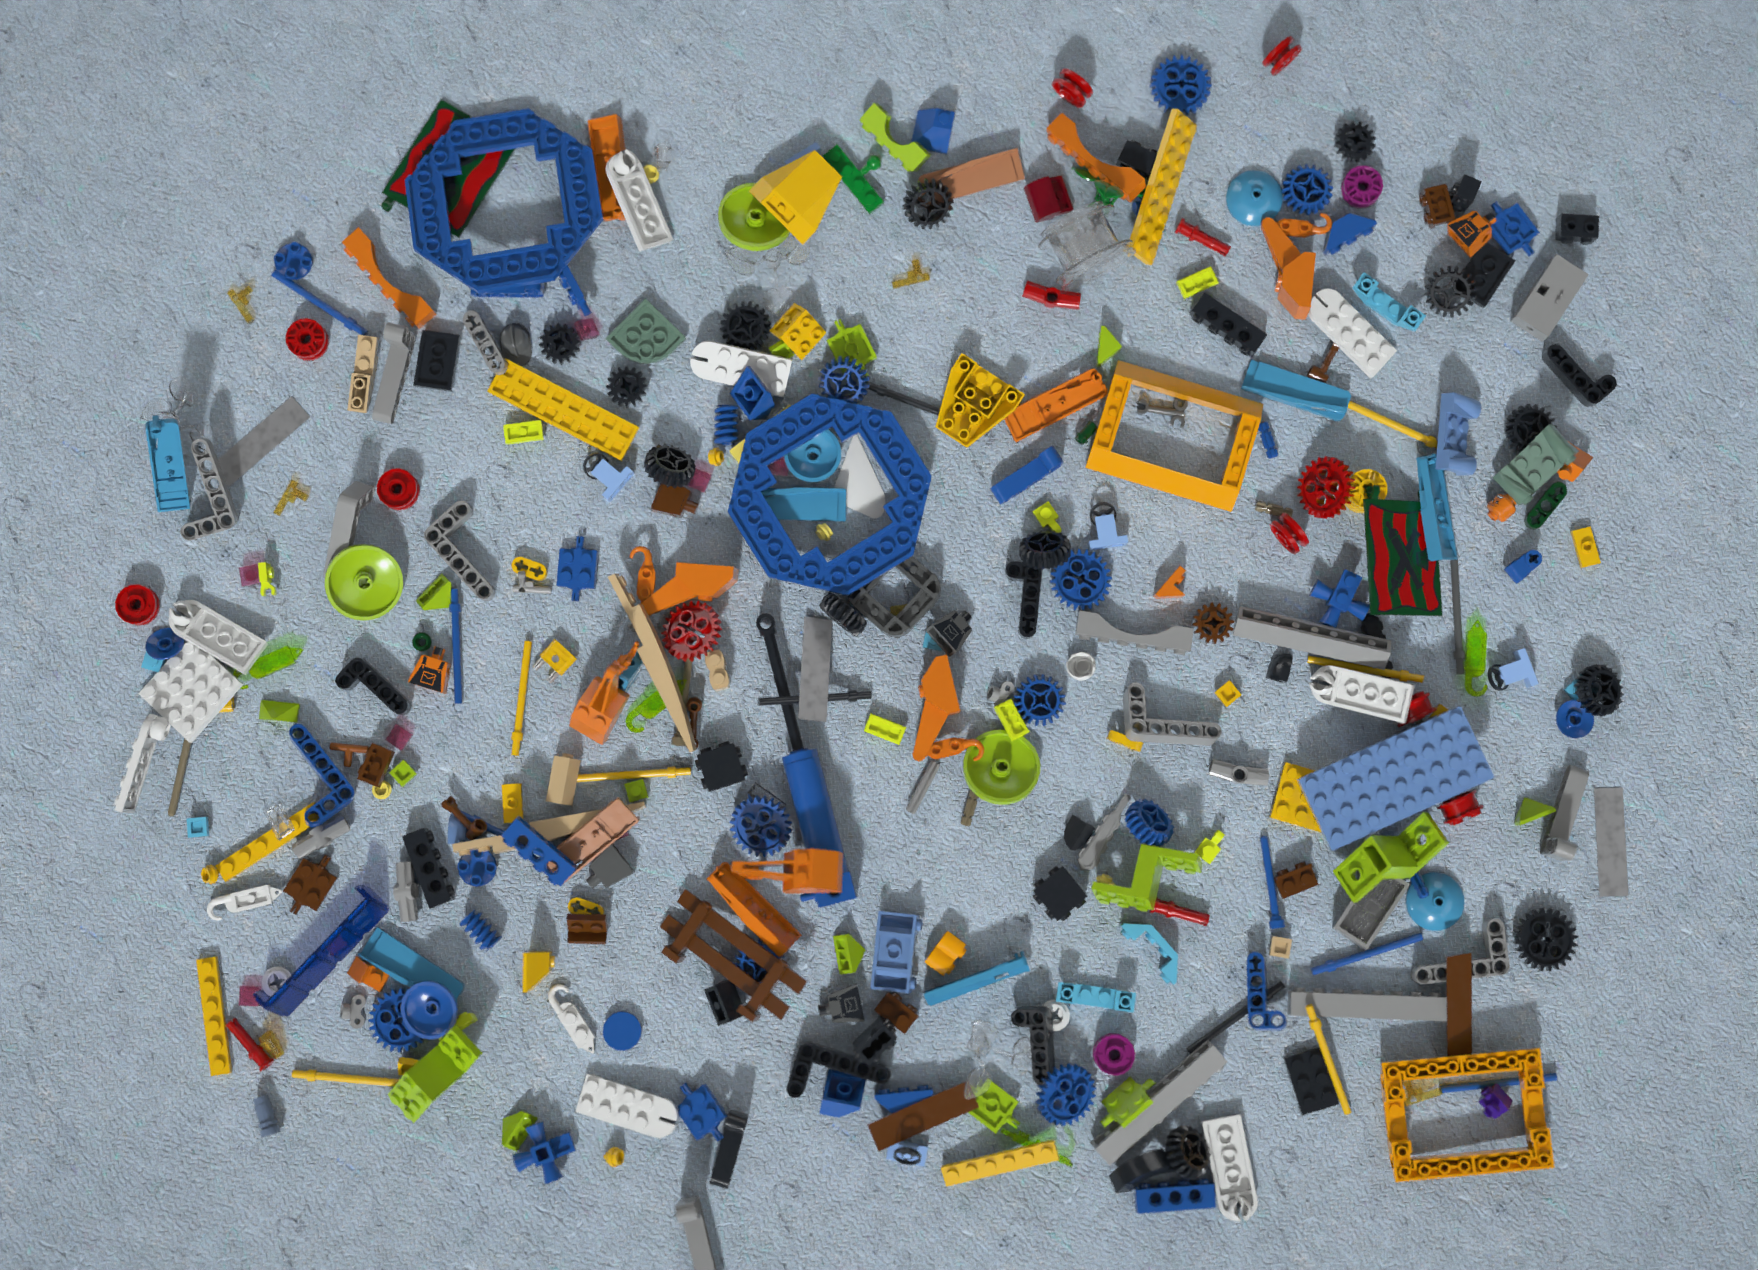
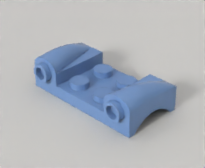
M1455 392L1441 394L1435 469L1451 471L1456 476L1472 475L1477 468L1476 458L1466 455L1467 431L1469 429L1468 419H1476L1481 413V403L1478 400Z
M878 911L870 989L908 994L912 992V989H916L917 978H914L912 967L915 938L923 926V920L920 919L919 915Z

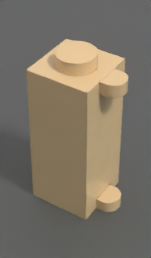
M562 753V757L554 756L546 797L547 802L573 805L581 760L573 759L574 755Z

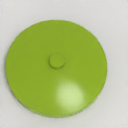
M756 183L739 185L730 190L723 197L719 205L718 223L723 235L734 245L751 251L768 250L781 244L789 236L790 232L749 192Z
M357 544L343 549L334 556L325 572L324 587L328 600L339 613L354 620H373L385 615L397 604L403 589V575L397 561L389 552L375 545Z
M1006 730L988 731L975 738L984 746L983 757L980 760L973 761V758L978 755L979 749L976 746H970L967 748L963 760V775L972 792L984 801L998 805L1013 804L1026 798L1035 788L1040 775V759L1034 746L1023 736L1011 741Z

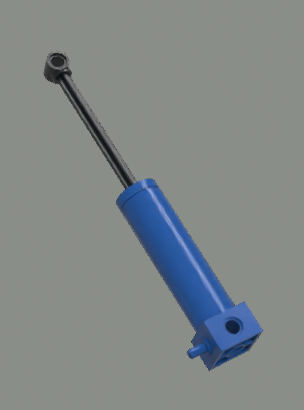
M763 613L758 616L756 626L760 637H764L779 697L790 696L775 637L777 633L776 622L772 615ZM764 619L771 621V626L767 629L761 627V622ZM781 704L793 750L789 753L790 755L782 757L783 765H785L784 769L805 849H821L843 853L842 892L838 895H832L831 893H804L800 895V899L802 902L815 899L818 908L855 899L857 896L851 872L848 870L821 761L818 757L817 748L810 750L804 748L793 704Z

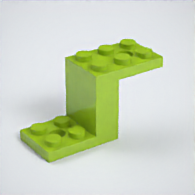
M1423 812L1398 836L1371 835L1336 867L1333 873L1352 902L1357 903L1383 879H1410L1445 848L1449 841L1428 812ZM1423 834L1426 836V843L1424 845L1421 843V836ZM1357 870H1359L1361 874L1359 880H1357L1355 877Z
M1141 844L1131 888L1093 881L1091 890L1096 899L1099 900L1098 902L1102 904L1116 903L1122 908L1132 906L1136 907L1137 910L1147 912L1148 910H1154L1163 866L1171 871L1181 869L1188 874H1196V872L1202 873L1203 865L1199 854Z
M455 1025L437 1046L405 1072L387 1095L390 1097L391 1102L403 1111L404 1116L415 1123L434 1101L464 1076L483 1053Z

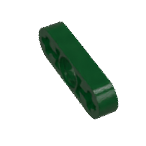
M1556 482L1552 484L1525 516L1524 523L1527 528L1534 530L1544 524L1567 495L1568 490L1564 483ZM1559 487L1561 494L1556 495L1552 499L1551 496L1555 493V489ZM1542 501L1550 503L1551 508L1549 511H1544L1541 508ZM1538 513L1542 514L1536 520L1538 524H1531L1532 519L1530 517L1533 518Z

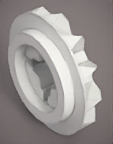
M283 967L268 969L262 978L264 992L273 998L284 997L294 985L293 976L289 970ZM275 977H278V979H285V981H283L280 984V988L278 987V985H271L274 981H276Z
M1050 1000L1042 1005L1048 1007L1051 1012L1059 1008L1057 1015L1061 1018V1021L1053 1019V1031L1062 1030L1068 1024L1070 1013L1064 1003ZM1039 1013V1019L1043 1021V1016Z

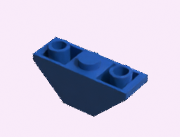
M1351 213L1336 220L1328 231L1323 254L1331 253L1333 255L1341 250V246L1345 244L1350 246L1358 240L1357 237L1361 235L1366 237L1373 233V229L1377 225L1376 220Z
M919 1085L917 1089L909 1090V1087L897 1088L898 1091L890 1092V1089L886 1088L878 1089V1093H874L876 1101L889 1112L895 1113L933 1095V1088H929V1085Z

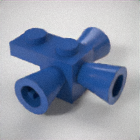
M1344 569L1336 587L1333 589L1319 579L1316 580L1309 596L1327 600L1325 606L1329 608L1320 619V624L1337 628L1340 614L1349 611L1359 620L1363 621L1370 608V604L1353 600L1363 577Z
M544 1121L526 1127L525 1129L535 1145L530 1148V1151L513 1154V1160L518 1172L535 1163L536 1167L542 1165L545 1184L563 1178L554 1160L576 1151L570 1132L546 1140Z

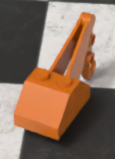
M1320 213V216L1324 217L1327 221L1324 227H1318L1309 221L1284 218L1275 222L1270 217L1263 219L1261 224V230L1279 273L1275 283V292H1278L1277 299L1294 319L1306 320L1309 313L1316 253L1303 252L1301 254L1287 236L1306 238L1316 234L1327 233L1332 227V219L1325 213Z
M637 546L630 552L631 559L636 552H643L645 555L644 562L638 572L637 597L641 604L644 605L649 616L695 597H698V600L712 602V598L718 599L738 582L739 569L734 566L676 562V576L655 592L656 571L652 563L650 550L644 546Z
M638 641L634 642L628 654L624 656L621 654L618 660H614L610 664L603 679L596 676L592 680L571 715L569 726L601 745L607 741L630 697V694L618 688L619 676L624 670H627L639 647Z
M947 654L935 657L923 676L921 685L918 686L920 698H924L925 703L912 753L913 759L923 761L927 756L932 759H941L960 754L970 746H976L979 749V753L973 758V761L980 760L984 754V746L977 739L953 737L934 742L947 717L960 713Z
M794 849L784 853L783 861H733L731 872L739 873V876L749 880L768 878L783 881V892L786 894L842 892L843 853L821 849ZM759 867H784L783 873L759 870Z

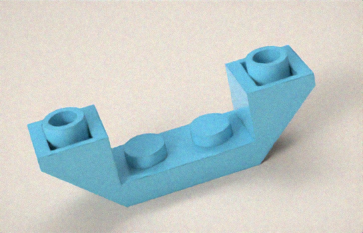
M1363 272L1352 287L1362 302L1394 325L1415 332L1426 315L1412 305L1406 308L1377 288L1379 282Z
M1121 923L1119 925L1122 928L1120 932L1127 940L1131 938L1135 941L1143 932H1146L1145 937L1152 944L1155 942L1160 947L1158 949L1159 953L1165 959L1167 957L1170 958L1159 968L1161 971L1159 976L1167 984L1170 982L1174 985L1177 982L1178 954L1152 925Z
M1058 982L1056 1002L1082 1004L1133 1013L1136 993L1066 982Z

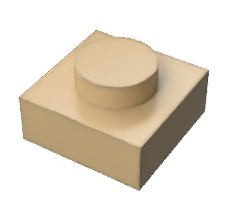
M1271 936L1269 955L1289 959L1292 939Z

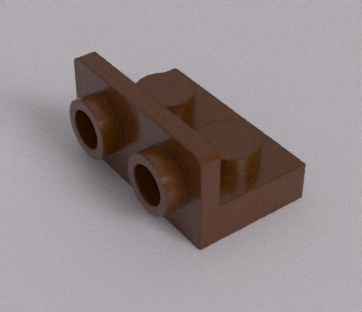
M1447 184L1423 189L1419 196V202L1421 207L1424 206V221L1426 225L1428 224L1429 229L1456 220Z
M372 743L366 751L364 763L358 770L359 775L357 779L380 788L395 752Z
M1303 861L1295 864V869L1288 871L1286 868L1276 872L1278 876L1274 877V882L1281 899L1319 885L1312 870V863L1306 864Z
M567 914V943L606 944L608 933L606 915Z
M888 991L874 1011L884 1019L888 1018L898 1030L905 1034L919 1017L917 1014L918 1010L910 1003L906 1006L901 1002L903 998L893 991L891 994Z

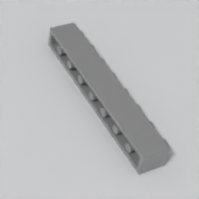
M1242 606L1239 607L1234 623V636L1385 670L1391 654V640Z
M1293 987V991H1288L1287 1014L1290 1016H1308L1305 1006L1313 1004L1317 1017L1447 1021V997H1443L1442 993L1430 992V996H1422V992H1410V995H1403L1402 991H1391V995L1383 994V991L1371 990V994H1364V990H1352V993H1344V989H1332V992H1325L1323 988H1313V992H1307L1305 988Z
M1207 1040L1147 1092L1148 1097L1154 1102L1125 1128L1120 1123L1114 1121L1090 1142L1091 1145L1109 1166L1117 1162L1121 1155L1127 1150L1132 1149L1141 1137L1147 1136L1156 1124L1164 1121L1165 1116L1171 1111H1175L1186 1098H1190L1198 1087L1206 1084L1214 1073L1221 1071L1227 1061L1215 1046Z

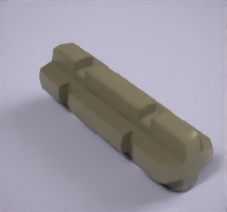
M1258 500L1255 506L1256 511H1265L1267 514L1278 517L1283 513L1291 517L1293 514V509L1283 508V506L1272 503L1266 504L1265 501Z
M971 789L968 795L970 797L967 799L963 812L964 816L961 819V824L965 826L971 825V817L974 815L977 805L976 800L979 798Z

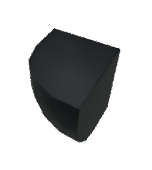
M1282 654L1275 657L1268 667L1266 679L1286 683L1289 678L1293 655Z
M1072 815L1064 830L1066 846L1070 850L1080 849L1088 841L1095 827Z

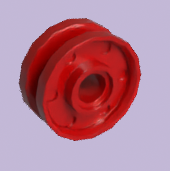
M1291 35L1281 41L1262 62L1264 67L1274 64L1270 71L1273 76L1284 70L1303 49L1299 44L1292 49L1290 48L1294 41Z
M1064 68L1059 73L1060 78L1053 80L1052 87L1066 102L1075 107L1082 108L1086 104L1085 98H1090L1093 95L1092 87L1080 75Z
M309 318L293 322L285 335L289 350L299 359L305 361H313L322 357L329 346V336L326 330L318 322ZM307 336H311V340L308 343H304V339Z
M400 468L390 469L379 478L377 494L379 499L389 508L406 510L417 502L420 495V486L417 479L408 471ZM402 485V491L395 494V488Z
M1283 513L1279 516L1281 524L1274 520L1269 526L1277 540L1290 553L1295 555L1300 551L1298 544L1305 547L1309 544V539L1299 524L1291 516Z
M139 584L129 585L118 593L115 600V610L124 622L137 626L146 625L158 616L160 600L157 594L148 587ZM140 600L141 607L136 610L134 604Z

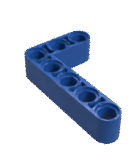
M295 724L289 730L291 742L331 791V793L307 809L304 814L306 825L315 828L349 805L354 799V789L306 727L302 724ZM295 731H302L304 735L301 738H295L293 733ZM311 745L315 747V751L307 753L305 748ZM320 760L326 761L327 766L319 768L316 765L317 762ZM335 775L339 778V781L337 783H330L328 778ZM347 790L351 793V796L349 798H342L340 793ZM327 802H333L335 807L332 810H327L324 808V805ZM310 814H317L319 819L311 822L308 820Z

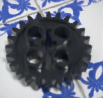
M1540 908L1539 913L1533 909L1532 916L1529 913H1525L1526 920L1519 919L1522 925H1515L1519 933H1513L1514 936L1518 937V940L1513 941V943L1519 944L1515 951L1522 952L1519 958H1526L1524 964L1528 965L1531 963V968L1533 969L1538 966L1539 971H1543L1544 968L1547 971H1551L1552 966L1556 970H1559V964L1566 966L1565 959L1572 960L1569 954H1576L1572 946H1578L1577 943L1573 942V939L1578 938V936L1572 935L1576 928L1569 927L1572 921L1565 922L1566 915L1559 917L1560 911L1556 910L1553 913L1552 909L1548 908L1545 912L1544 908ZM1539 923L1541 930L1536 934L1534 932V925ZM1556 926L1560 929V934L1557 937L1553 934V929ZM1542 938H1548V942L1542 941ZM1534 942L1538 945V950L1535 953L1531 951V945ZM1552 946L1557 948L1555 956H1552L1550 953Z

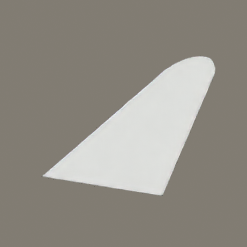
M856 434L852 438L834 488L846 489V507L877 519L884 512L885 495Z

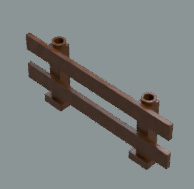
M685 889L677 902L691 912L692 915L685 926L670 914L667 915L660 928L675 938L672 945L665 946L661 953L677 964L684 961L686 955L683 952L688 948L751 997L748 1003L741 1004L737 1009L741 1015L751 1022L758 1021L762 1015L759 1010L763 1006L782 1020L790 1006L774 995L772 991L778 982L781 981L795 993L800 994L808 981L788 967L789 963L775 957L713 910V906L709 902L700 900L689 890ZM703 923L768 971L761 984L696 935Z

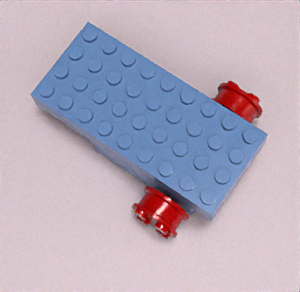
M1417 692L1412 695L1406 723L1399 722L1397 724L1398 727L1415 722V725L1296 779L1331 851L1435 804H1438L1436 808L1441 810L1445 818L1443 821L1444 825L1450 824L1455 826L1462 823L1465 817L1472 818L1482 813L1481 809L1484 806L1479 804L1475 796L1476 789L1464 791L1495 777L1461 706L1423 721L1426 715L1435 712L1437 708L1432 706L1428 698L1429 692Z

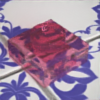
M593 318L578 320L574 323L581 341L594 339L600 335Z
M784 457L768 466L773 475L788 476V467Z
M695 468L694 477L687 486L705 493L712 475Z
M258 564L239 567L242 587L261 584L259 582Z
M396 724L385 740L403 751L413 734Z
M240 986L239 1006H260L261 986Z

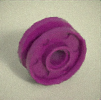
M1366 165L1357 166L1351 169L1343 179L1341 195L1344 201L1351 207L1358 209L1367 208L1373 205L1381 195L1383 179L1374 168ZM1358 184L1364 185L1366 190H1361Z
M1108 1033L1096 1041L1093 1047V1059L1101 1071L1108 1075L1118 1076L1125 1074L1131 1069L1135 1061V1050L1126 1037L1118 1033ZM1113 1049H1117L1119 1052L1116 1059H1110L1109 1053Z

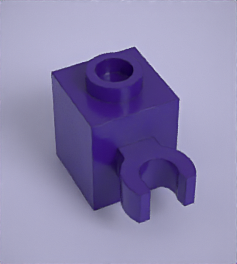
M1497 1083L1491 1087L1489 1085L1480 1092L1481 1096L1478 1102L1484 1108L1483 1113L1488 1118L1492 1116L1493 1119H1496L1510 1109L1513 1100Z

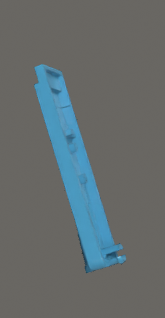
M1252 359L1241 387L1242 390L1334 421H1341L1351 398V394L1347 390ZM1311 407H1316V408L1325 409V411H1323V410H1318V409H1312Z
M159 415L152 416V420L146 422L145 430L158 512L190 509L178 421L174 418L159 420Z
M1432 453L1428 456L1418 457L1416 460L1420 489V510L1428 559L1430 561L1457 560L1444 470L1435 469L1437 454Z
M793 487L768 488L761 492L763 496L775 495L764 498L778 520L846 522V489Z
M379 927L376 928L363 950L358 954L395 980L410 988L422 981L438 982L452 992L456 1002H458L457 998L465 988L462 981Z
M1020 951L1021 957H1018V954L1015 953V959L924 991L923 994L927 1004L932 1006L997 981L1030 971L1024 952ZM1003 973H1009V975L998 979L995 978V976L1001 975Z

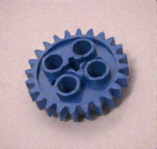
M1174 55L1172 61L1166 58L1165 64L1160 62V69L1155 68L1154 73L1156 75H1152L1151 80L1154 82H1151L1150 87L1155 88L1151 91V95H1156L1153 101H1160L1158 108L1165 106L1164 112H1167L1169 109H1179L1181 112H1185L1186 116L1189 115L1190 110L1196 113V107L1202 109V103H1206L1208 100L1206 97L1210 96L1211 92L1208 90L1211 89L1212 84L1208 83L1211 77H1205L1208 70L1202 71L1204 64L1196 65L1198 59L1191 62V56L1184 60L1183 55H1181L1180 59L1177 60ZM1167 74H1174L1176 78L1170 79ZM1192 74L1195 79L1189 80L1186 75ZM1167 92H1173L1176 97H1169ZM1185 93H1193L1194 98H1188Z
M1080 549L1077 550V554H1074L1071 550L1067 562H1064L1062 566H1057V568L1052 567L1056 572L1050 573V576L1055 577V579L1049 581V583L1055 584L1051 591L1058 592L1054 597L1062 598L1060 604L1064 601L1067 602L1066 608L1073 605V610L1075 611L1080 606L1081 611H1084L1085 606H1087L1091 610L1092 603L1095 606H1099L1098 599L1100 601L1105 600L1102 594H1109L1105 588H1111L1112 585L1107 583V581L1111 580L1112 577L1106 574L1111 570L1104 569L1107 562L1100 563L1102 556L1097 559L1094 558L1096 552H1093L1090 556L1088 555V549H1086L1084 554H1081ZM1079 563L1081 571L1074 572L1071 565ZM1095 571L1098 574V580H1091L1088 575L1089 572ZM1065 572H1069L1077 578L1083 576L1085 582L1095 585L1096 588L1094 589L1084 582L1081 585L1078 584V579L1066 575ZM1063 581H1072L1073 587L1066 589L1063 586ZM1087 588L1090 591V596L1087 598L1082 597L1080 590Z
M758 795L755 796L754 800L750 796L747 802L742 800L740 805H737L735 808L736 811L731 815L734 818L730 820V823L733 824L730 831L736 832L732 838H738L739 840L736 845L742 843V850L748 848L749 855L755 851L756 857L761 852L764 857L767 856L768 852L773 856L775 850L779 853L782 847L786 846V841H789L791 838L788 834H791L793 830L789 828L792 821H787L790 814H784L786 807L780 809L781 802L774 804L773 797L770 801H767L766 795H764L762 800H760ZM762 812H767L769 817H765ZM745 818L751 819L752 823H748ZM770 829H774L777 832V835L772 834L770 832ZM753 835H757L760 838V841L755 840L753 838Z
M403 988L399 989L398 994L395 989L391 990V996L388 992H385V999L378 997L377 1000L380 1004L374 1003L372 1005L376 1010L369 1012L374 1017L368 1020V1022L373 1023L369 1030H375L372 1037H379L376 1043L378 1044L383 1041V1048L390 1045L391 1052L397 1047L398 1053L402 1052L403 1047L406 1052L410 1051V1045L414 1049L417 1048L416 1041L418 1043L424 1042L421 1037H418L407 1028L404 1021L399 1024L397 1023V1020L402 1017L400 1004L404 996ZM392 1005L395 1006L396 1012L392 1009ZM386 1011L391 1014L389 1022L383 1018V1014ZM395 1028L399 1029L401 1032V1036L399 1039H396L393 1036V1030Z
M1067 1063L1066 1067L1060 1064L1059 1070L1053 1067L1054 1073L1052 1074L1047 1072L1048 1078H1042L1044 1084L1038 1085L1041 1091L1036 1093L1040 1097L1036 1100V1103L1040 1105L1037 1109L1041 1112V1115L1048 1122L1056 1126L1060 1124L1063 1127L1066 1122L1071 1126L1072 1120L1078 1123L1079 1116L1085 1118L1084 1111L1090 1112L1088 1105H1093L1094 1102L1091 1101V1098L1096 1097L1092 1092L1096 1087L1093 1085L1095 1080L1091 1078V1074L1082 1066Z

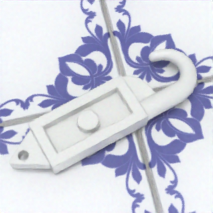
M269 884L219 896L208 903L207 913L213 920H222L221 916H216L213 913L214 906L225 903L226 908L232 913L273 904L274 900L283 893V890L270 887Z
M563 984L554 985L548 992L549 1003L578 1049L582 1048L594 1054L595 1035L577 1007L571 1002L560 1005L555 997L557 990L562 989L569 992V989Z

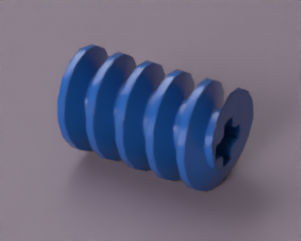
M717 405L716 407L718 408L714 410V413L718 416L714 417V421L718 423L714 425V428L718 431L714 432V436L718 438L714 439V443L716 445H735L732 441L737 440L738 437L733 436V433L738 432V429L733 428V426L737 425L738 422L734 421L733 418L738 417V414L733 413V411L737 410L738 407L734 405Z
M475 909L460 922V926L467 925L465 932L472 931L470 938L477 937L475 944L482 943L480 950L487 948V952L501 940L502 935L495 937L497 930L490 931L492 924L485 925L487 918L480 919L482 912L475 914Z

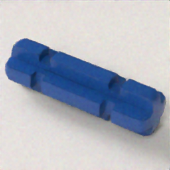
M1262 422L1259 425L1258 431L1261 432L1260 437L1264 449H1267V458L1272 459L1278 456L1277 449H1274L1275 443L1271 431H1268L1270 429L1268 423Z
M1418 871L1410 878V881L1415 890H1417L1419 898L1423 899L1429 896V891Z

